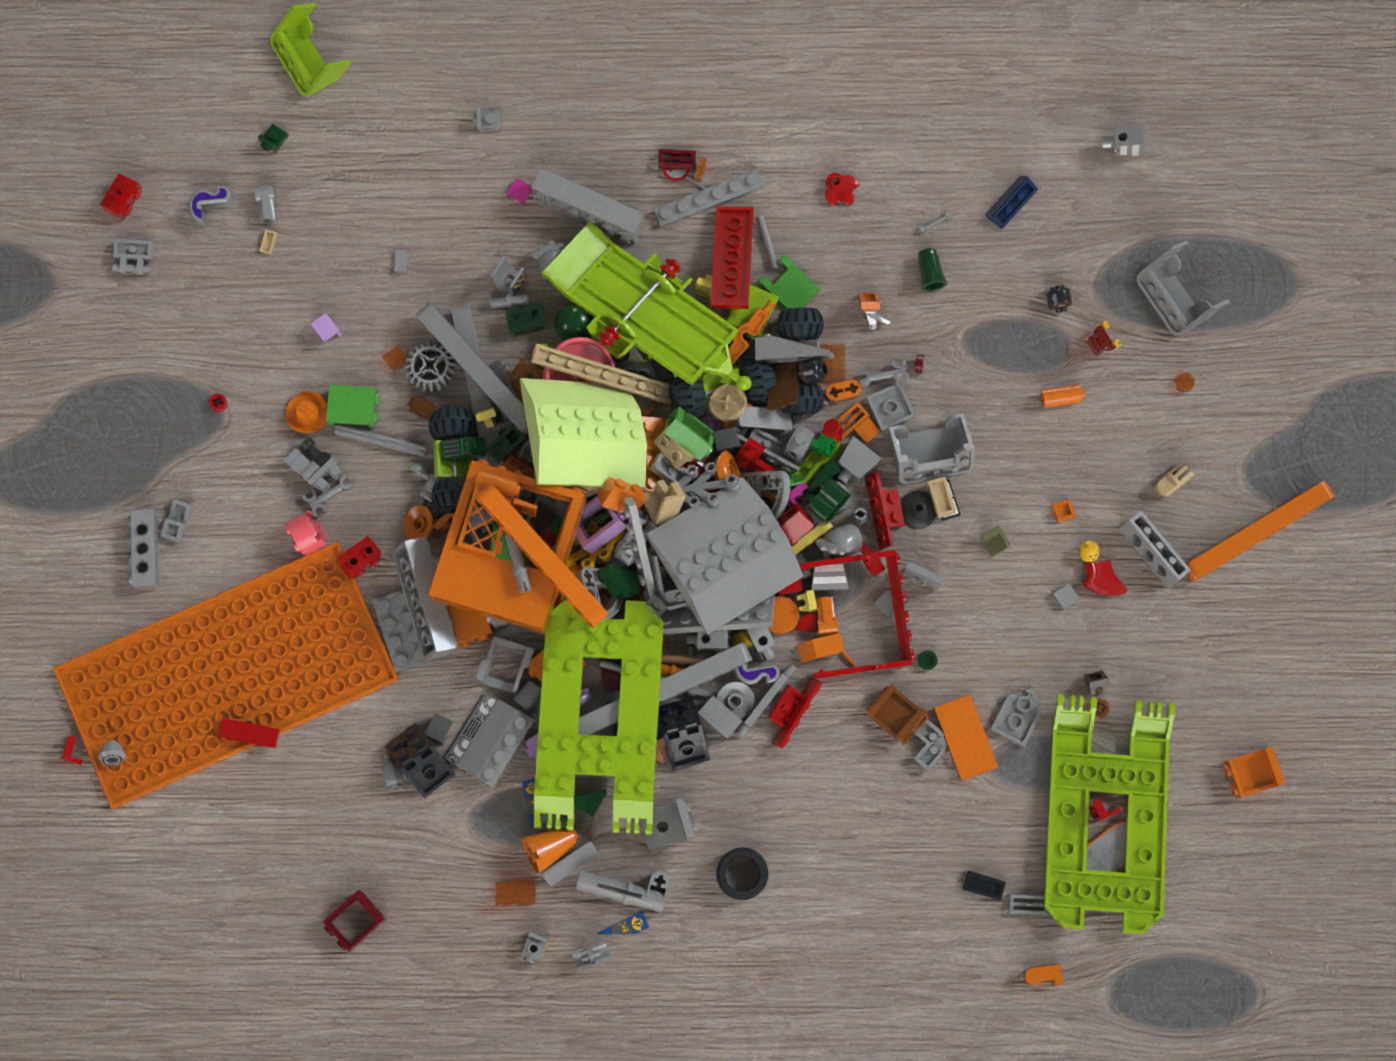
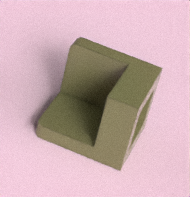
M999 525L980 537L992 557L1010 546Z

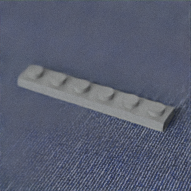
M758 169L655 208L654 213L660 228L763 189L764 183Z
M632 497L624 499L623 513L625 518L629 520V524H626L629 535H632L633 541H630L632 550L637 555L634 561L637 569H640L641 574L638 575V578L645 590L642 592V596L646 603H650L657 593L637 505Z

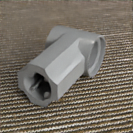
M274 185L254 187L260 223H273L276 221L274 202L276 201V191Z

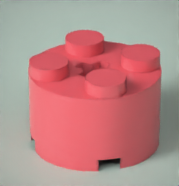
M309 510L284 525L286 532L292 535L294 539L292 544L297 552L301 551L303 555H308L327 544L324 541L326 536L318 521L312 520L311 517L314 515Z

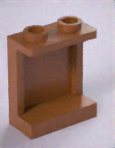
M893 684L889 687L886 686L881 691L877 701L871 702L867 708L868 717L903 746L929 718L926 710L915 705L899 692Z

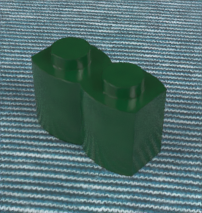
M833 479L822 483L820 492L809 499L807 509L825 524H828L834 518L839 509L851 496L849 492Z

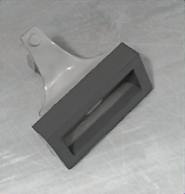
M636 346L630 349V356L626 362L615 365V368L654 380L656 378V373L650 363L643 359L644 352Z

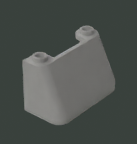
M964 413L950 415L945 420L944 427L908 433L907 427L903 425L889 427L896 469L902 484H912L944 476L965 474L974 468V445Z

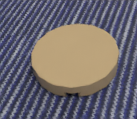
M722 385L710 397L709 408L711 413L723 422L738 419L747 407L746 395L736 385Z

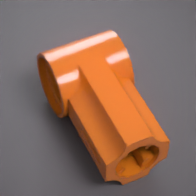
M817 598L818 636L837 634L838 624L837 618L834 615L833 598Z

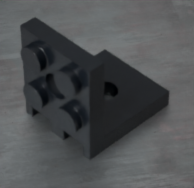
M693 697L659 706L658 720L672 770L709 761L705 737ZM687 746L691 747V749L687 751L683 750V748Z
M416 722L385 746L400 770L424 798L455 775V772L434 748ZM433 769L430 775H425L428 770Z

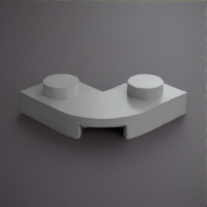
M927 719L915 733L926 745L914 757V760L928 772L944 754L946 743L942 731Z

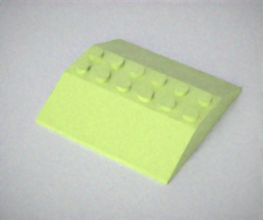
M520 379L537 484L603 487L608 477L621 479L629 484L645 487L647 442L641 410L631 393L599 383Z

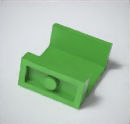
M329 385L326 423L328 426H336L337 423L368 425L370 429H374L375 423H378L376 405L380 404V394L377 393L375 387Z

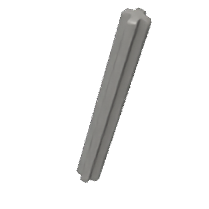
M337 424L334 433L339 436L425 457L427 452L426 446Z

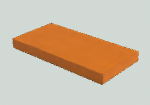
M971 695L933 708L961 781L998 768Z

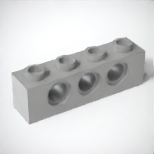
M154 509L131 510V516H128V526L131 528V535L128 536L131 554L128 556L129 565L132 566V573H129V583L135 589L159 588L158 512ZM146 526V533L139 535V529ZM147 545V551L140 554V547ZM147 564V570L144 573H140V566Z
M1142 511L1119 528L1167 588L1191 571Z

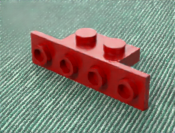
M875 471L865 476V484L869 495V504L872 510L879 549L884 550L894 546L890 528L903 527L905 522L898 489L882 490L879 471Z
M811 678L802 693L790 685L785 686L767 716L768 719L781 727L771 743L773 746L783 749L787 745L790 735L798 727L802 715L809 709L811 700L818 694L822 684L820 680Z

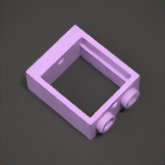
M598 496L586 504L576 534L582 548L591 554L627 528L624 513L607 508L613 520L590 537L583 523L604 508L601 506Z

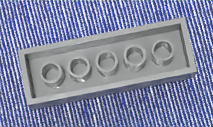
M540 168L531 187L533 199L537 204L541 206L548 205L552 207L553 211L560 214L562 212L566 213L571 219L584 221L586 225L588 222H591L599 229H602L606 235L620 237V240L624 243L630 244L631 242L635 244L644 227V213L543 168Z
M426 537L406 540L392 551V555L423 661L445 657L458 647V638L453 632V622L448 614L447 604L434 601L428 595L436 572V563L432 560L431 546L427 542Z

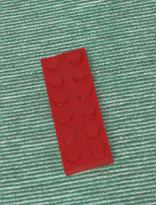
M716 206L711 308L749 309L754 207Z

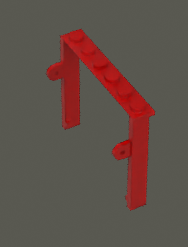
M896 549L799 563L800 569L808 571V568L886 557L901 660L828 671L819 669V672L813 673L814 679L912 665V661L915 660L914 649H910L909 641H912L911 629L907 630L906 622H909L908 610H904V603H907L905 591L901 590V584H904L903 573L899 572L898 565L901 564L900 553H896Z

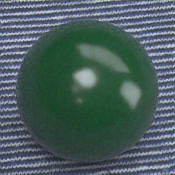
M574 303L567 304L555 316L554 328L556 334L562 341L574 337L590 339L591 336L586 327L594 317Z

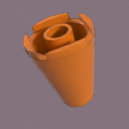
M561 828L560 830L525 836L521 841L524 851L528 853V861L536 873H541L576 846V840L579 838L575 830L571 831Z

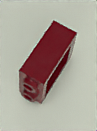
M358 890L329 915L323 923L326 925L324 927L325 931L330 936L334 934L339 940L336 942L343 951L347 949L348 952H351L387 919L362 890ZM358 900L376 922L350 943L333 924V921Z

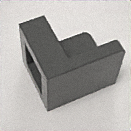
M732 427L713 432L717 451H729V448L739 446L737 433L740 432V428Z
M435 713L425 735L445 744L448 738L446 735L452 725V721Z

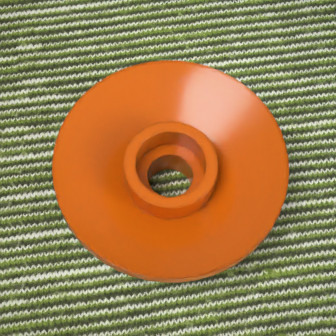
M416 505L407 512L403 522V531L408 540L426 537L427 539L430 536L434 523L431 511L425 506Z

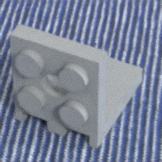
M684 798L676 799L675 803L653 809L652 835L645 834L647 820L640 819L649 852L694 838V833H697L694 820L690 821L688 814H691V808L688 801L684 802ZM661 821L668 824V830L664 833L657 830V824Z

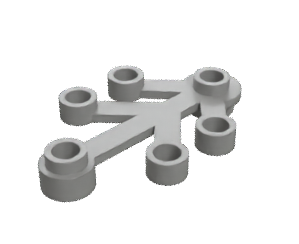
M710 462L705 465L706 471L692 485L687 484L699 474L697 467L694 465L687 467V474L678 483L686 496L684 502L690 508L697 509L701 505L697 496L706 500L710 506H716L720 502L717 493H708L705 490L725 487L728 491L735 492L741 486L739 478L730 474L724 480L706 482L717 473L716 464ZM687 493H694L697 496L690 497L687 495Z

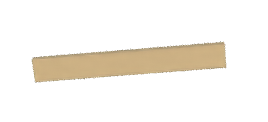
M537 343L534 346L530 363L671 405L668 392L669 384Z

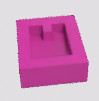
M805 482L793 486L792 490H790L786 505L788 510L797 503L795 500L804 495V490L808 487Z

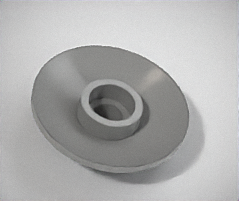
M737 681L725 684L719 690L716 697L740 719L746 717L752 711L755 702L752 690L746 684ZM733 696L737 697L736 702H731Z

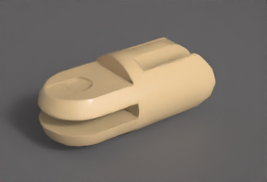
M1181 461L1157 482L1155 487L1156 493L1160 497L1171 496L1195 475L1194 472L1190 471L1187 474L1189 468L1187 466L1183 467L1184 463Z

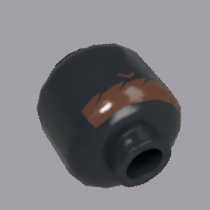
M1064 285L1049 287L1050 290L1046 293L1049 309L1056 310V313L1067 311V307L1072 305L1070 289L1064 287Z
M820 358L805 360L801 363L798 370L799 377L807 384L822 382L828 375V366Z

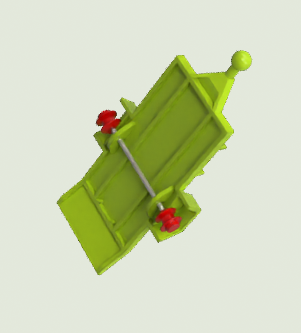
M588 222L541 273L567 299L594 317L586 327L591 338L603 345L610 355L616 359L626 355L633 346H636L648 355L649 360L653 358L673 372L675 378L679 376L691 386L703 373L725 378L729 377L736 382L737 387L742 391H746L751 387L752 383L749 377L739 376L733 371L728 345L739 333V329L683 291L693 279L690 277L683 282L676 277L675 273H680L681 269L680 264L675 259H666V265L661 264L658 255L654 253L643 264L614 244L597 226Z

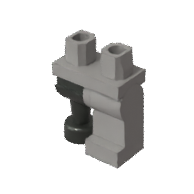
M308 437L301 443L300 449L304 452H310L314 459L310 462L295 448L284 461L314 489L317 488L324 493L330 486L324 479L330 474L336 480L343 473L338 467L339 464L327 452H321L314 446L315 441Z

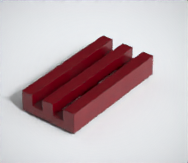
M659 149L658 169H696V150ZM663 155L692 156V158L663 157Z

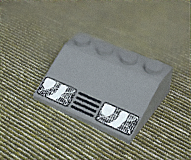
M486 692L445 759L495 789L536 722Z

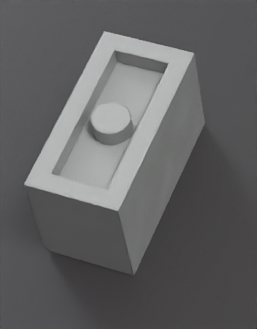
M714 696L698 712V715L726 740L742 723L740 718Z

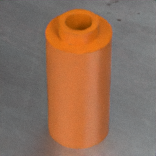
M1079 384L1041 389V403L1043 408L1081 403L1082 398H1085L1084 388L1080 387Z

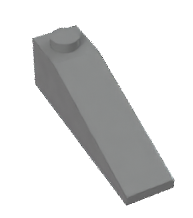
M762 334L761 337H755L756 361L783 363L805 361L813 358H820L822 360L834 359V355L830 350L779 338L771 334Z

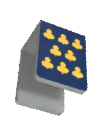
M505 256L501 258L491 274L493 285L507 294H511V296L517 294L527 278L525 268L522 267L518 272L508 266ZM507 276L514 277L510 286L506 285L504 281Z

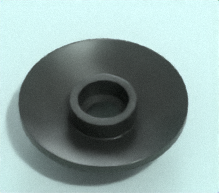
M910 492L900 502L904 522L911 528H925L936 518L931 496L925 492ZM918 505L922 507V511L920 512L916 511L915 507Z

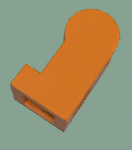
M1061 964L1031 967L1026 969L1023 974L1024 981L1029 985H1038L1041 981L1052 980L1053 985H1063Z

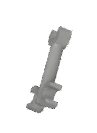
M902 360L903 364L901 366H897L895 361H893V370L874 374H869L865 371L860 372L861 387L868 386L872 381L895 378L897 386L901 379H905L906 383L909 384L910 379L909 374L906 372V360Z
M347 475L342 476L338 485L317 497V493L313 489H311L312 498L308 499L304 494L302 495L303 500L311 506L314 517L319 518L316 513L319 508L327 513L326 507L322 504L323 502L342 490L349 491L353 489L352 483L348 486L344 485V482L349 479Z

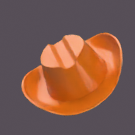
M303 391L294 396L288 403L285 418L288 425L295 431L315 433L326 425L327 403L320 394L313 391Z
M723 451L716 461L717 473L714 475L715 480H724L730 474L740 479V471L734 457L730 452Z

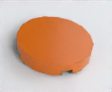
M784 596L775 597L773 627H768V629L773 634L783 635L794 630L800 615L794 601Z

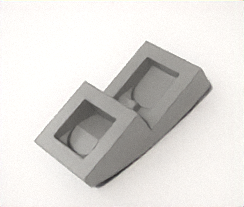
M173 499L169 516L164 522L161 537L180 542L193 504Z

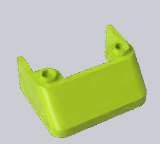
M315 2L291 6L270 37L273 50L302 96L313 95L338 81L352 63L350 60L325 64L309 38L314 27L308 16L316 7Z

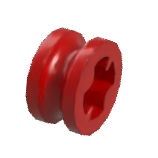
M214 394L210 397L209 405L213 411L223 412L227 408V400L222 394ZM219 399H221V402L223 404H219L218 407H216L214 401H218Z

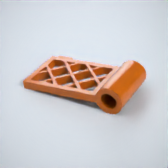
M480 470L475 481L474 492L457 546L496 557L497 553L501 554L504 543L500 541L504 530L500 527L499 530L491 532L487 523L494 519L490 518L485 521L480 512L484 508H478L475 496L491 483L512 505L514 497L519 496L521 486L518 485L516 480ZM479 513L483 523L473 527L470 523V518L474 514ZM485 525L490 535L479 539L475 530ZM473 532L477 542L471 545L464 544L465 535ZM490 537L495 543L492 552L485 550L481 543Z

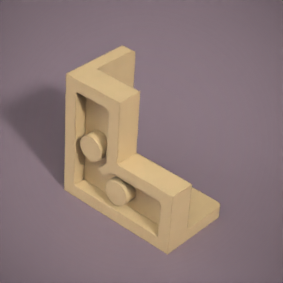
M660 480L657 481L653 491L644 493L646 500L643 505L654 525L664 524L679 514L686 496L678 482L670 483L668 488L665 481Z

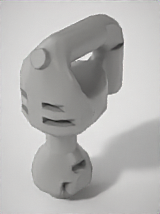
M413 464L410 468L412 476L427 480L424 489L420 492V496L433 503L431 499L432 489L440 479H435V472L432 474L426 472L422 464Z

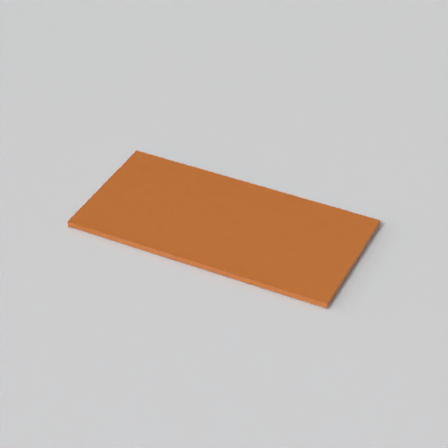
M339 541L53 668L111 810L256 746L255 744L218 737L222 718L280 729V734H283L400 681L355 577L349 580L336 564L337 557L344 553ZM108 741H117L122 745L126 758L121 764L110 766L103 764L99 760L98 755L101 748Z

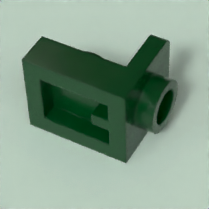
M272 123L263 136L259 135L258 139L261 143L260 146L268 152L271 150L276 153L289 135Z

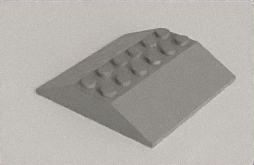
M743 477L739 479L741 484L739 490L730 492L723 488L716 492L720 499L718 505L710 506L706 500L700 502L699 508H689L645 534L706 635L803 577L788 538L769 507Z

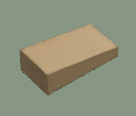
M265 229L259 252L272 254L278 236L277 232Z

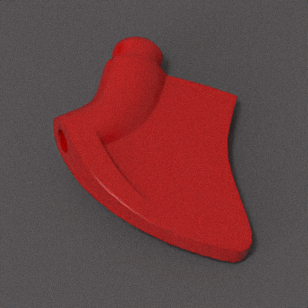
M1083 561L1086 577L1082 585L1085 588L1105 596L1123 595L1127 592V588L1113 572L1111 561L1098 563Z

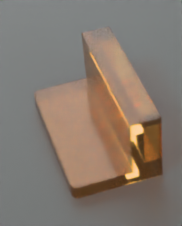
M535 880L497 882L496 906L537 903Z

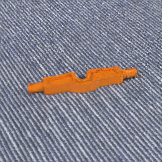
M770 300L762 309L759 308L748 323L738 328L739 333L729 347L732 364H735L749 347V343L743 339V334L749 333L753 337H757L763 325L770 317L768 313L775 305L773 302L770 305Z

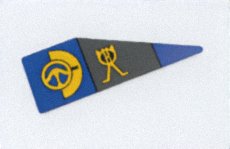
M535 779L522 781L530 826L533 828Z
M640 912L598 933L636 934L649 928L643 912Z

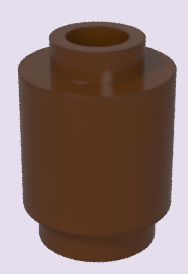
M419 394L416 397L412 396L407 405L410 407V412L429 421L432 414L437 410L434 403Z

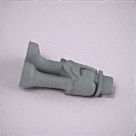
M638 510L641 527L646 524L643 530L646 545L648 539L645 534L662 524L654 525L651 518L648 521L649 517L645 512ZM628 531L618 542L610 559V564L628 569L635 562L634 558H637L636 552H633L630 541H633L632 535H629Z

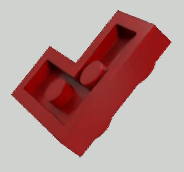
M750 437L734 458L738 467L747 473L773 471L774 469L759 459L765 447ZM765 476L762 478L763 483L767 479Z

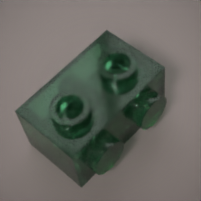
M532 302L527 304L526 307L520 308L515 306L509 308V311H505L511 338L548 329L542 303Z

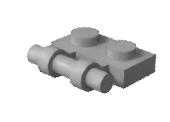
M115 239L113 257L114 259H120V264H113L112 270L120 271L123 274H127V272H136L139 275L151 273L152 267L145 266L144 262L152 261L154 242ZM128 260H137V265H129L127 262Z

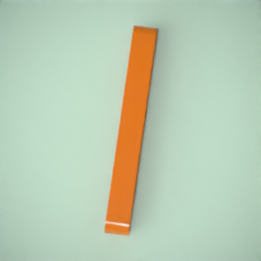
M1322 481L1188 562L1186 565L1191 570L1187 573L1192 583L1331 500L1335 497L1334 493L1326 481Z
M491 483L475 496L480 505L592 628H595L608 616L604 607Z

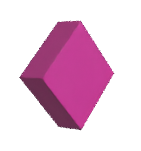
M517 178L507 195L524 205L532 193L530 185Z

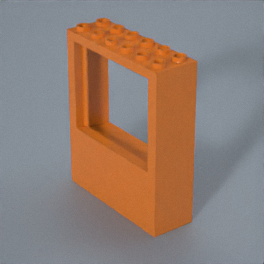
M480 459L477 462L472 461L428 595L434 601L545 634L558 590L542 572L525 566L529 571L527 575L532 590L527 593L525 590L524 593H519L516 577L513 576L514 568L511 561L457 546L474 492L475 481L479 471L482 470L516 480L521 489L568 502L553 550L566 566L587 503L586 496L582 493L583 490L576 487L568 489L564 488V485H539L536 482V476L530 478L526 476V473L517 470L513 473L507 471L508 468L501 465H496V467L489 466L488 462Z

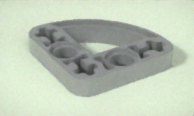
M761 471L743 474L741 478L743 477L761 499V490L778 489L776 501L770 510L777 520L783 513L789 499V475L785 471ZM763 476L767 478V485H764L762 481ZM776 478H779V479H781V482H780V481L775 482V479H776Z
M585 567L577 571L575 574L577 579L601 604L597 588L607 589L602 581L599 582L596 576L597 570L601 568ZM611 596L610 604L606 610L608 616L600 623L610 619L619 611L623 602L620 598Z

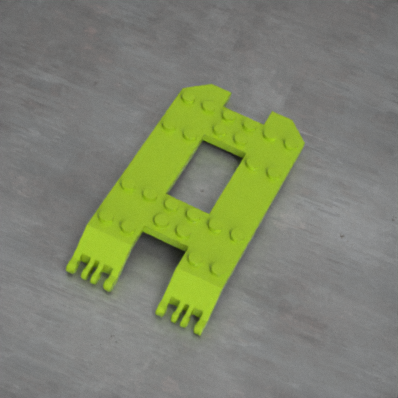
M566 599L552 610L545 633L534 788V829L541 828V814H548V829H552L553 815H556V830L561 829V815H567L566 829L573 831L575 819L576 775L615 777L613 833L620 832V818L627 819L626 834H631V819H635L634 834H638L640 832L639 819L647 820L645 834L652 835L664 621L645 601L626 600L625 620L608 619L599 623L595 628H592ZM583 658L622 659L617 736L578 734Z
M1057 693L1051 741L1044 908L1062 928L1077 930L1084 929L1085 910L1123 913L1122 933L1142 935L1164 916L1169 748L1175 717V703H1167V717L1161 716V702H1156L1155 716H1153V701L1147 703V715H1141L1143 702L1142 700H1135L1129 736V755L1091 752L1092 731L1097 709V697L1090 696L1089 710H1083L1084 697L1082 695L1078 696V707L1075 709L1076 697L1071 695L1069 697L1070 707L1065 709L1063 708L1065 696L1064 694ZM1090 792L1127 795L1124 873L1086 870Z

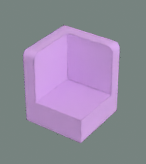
M326 313L311 323L315 332L324 342L335 334L338 337L342 335Z

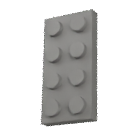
M403 590L372 600L395 672L400 673L432 662L433 659L423 661Z

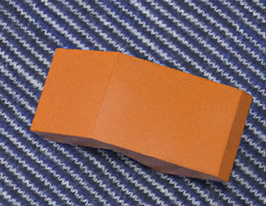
M840 633L797 644L801 663L845 652Z

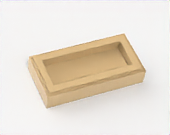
M946 477L927 481L937 518L956 514L957 511Z

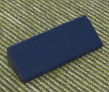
M1021 175L985 216L1000 229H1003L1035 194L1038 188L1028 176Z

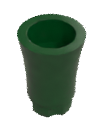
M926 248L919 251L918 262L921 272L922 290L935 291L944 288L947 285V281L943 274L936 249Z

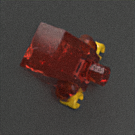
M1104 321L1101 325L1097 326L1094 330V335L1086 340L1095 356L1105 351L1119 348L1122 344L1121 342L1119 343V339L1112 343L1105 330L1110 327L1108 321Z

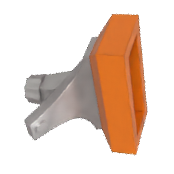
M859 292L858 300L861 310L865 311L869 321L868 329H877L876 320L889 325L891 321L876 312L880 310L878 293Z

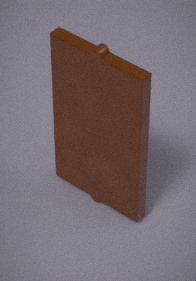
M798 361L771 365L777 382L768 394V410L784 409L786 406L798 403Z

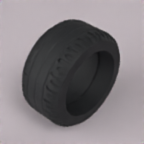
M743 847L735 848L721 858L716 872L717 882L727 896L736 900H748L760 894L765 888L768 881V867L764 858L755 850ZM738 857H747L753 860L759 869V879L756 885L746 891L732 888L726 880L725 873L728 864Z

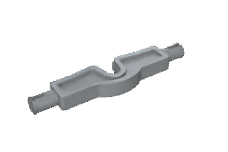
M789 664L738 732H736L739 736L743 738L796 669L794 666Z

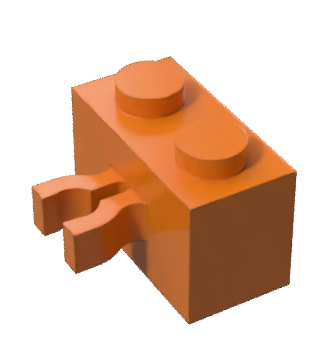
M608 477L604 486L597 494L602 507L618 511L619 513H623L622 507L625 506V498L632 497L637 505V510L641 508L646 500L643 489L639 485L629 484L621 479Z

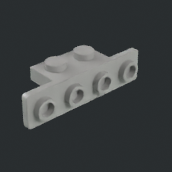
M752 428L748 438H752L765 447L760 457L767 464L776 465L787 474H793L799 470V466L782 458L786 443L759 428ZM738 434L740 445L737 447H743L748 438Z

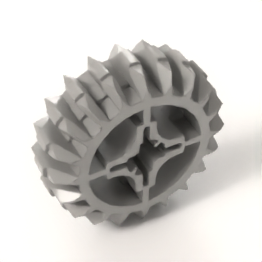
M428 341V346L426 347L423 343H420L421 349L414 346L415 354L409 352V356L412 359H406V363L410 365L405 366V370L409 371L406 376L411 378V384L416 383L415 387L417 389L422 386V390L426 392L429 387L430 392L433 393L434 387H437V390L440 391V385L448 386L446 380L449 382L453 381L449 375L456 374L453 369L457 366L456 363H453L455 358L450 356L451 354L443 345L439 348L438 342H435L434 346H432L431 341ZM427 354H437V355H440V356H435L434 358H428L426 355H427ZM421 359L423 362V366L419 369L420 371L416 374V364L418 360ZM445 360L446 367L443 374L441 375L438 369L442 365V362ZM427 363L434 366L435 372L433 369L430 370V368L428 370ZM427 376H434L436 379L425 380L422 378H426Z

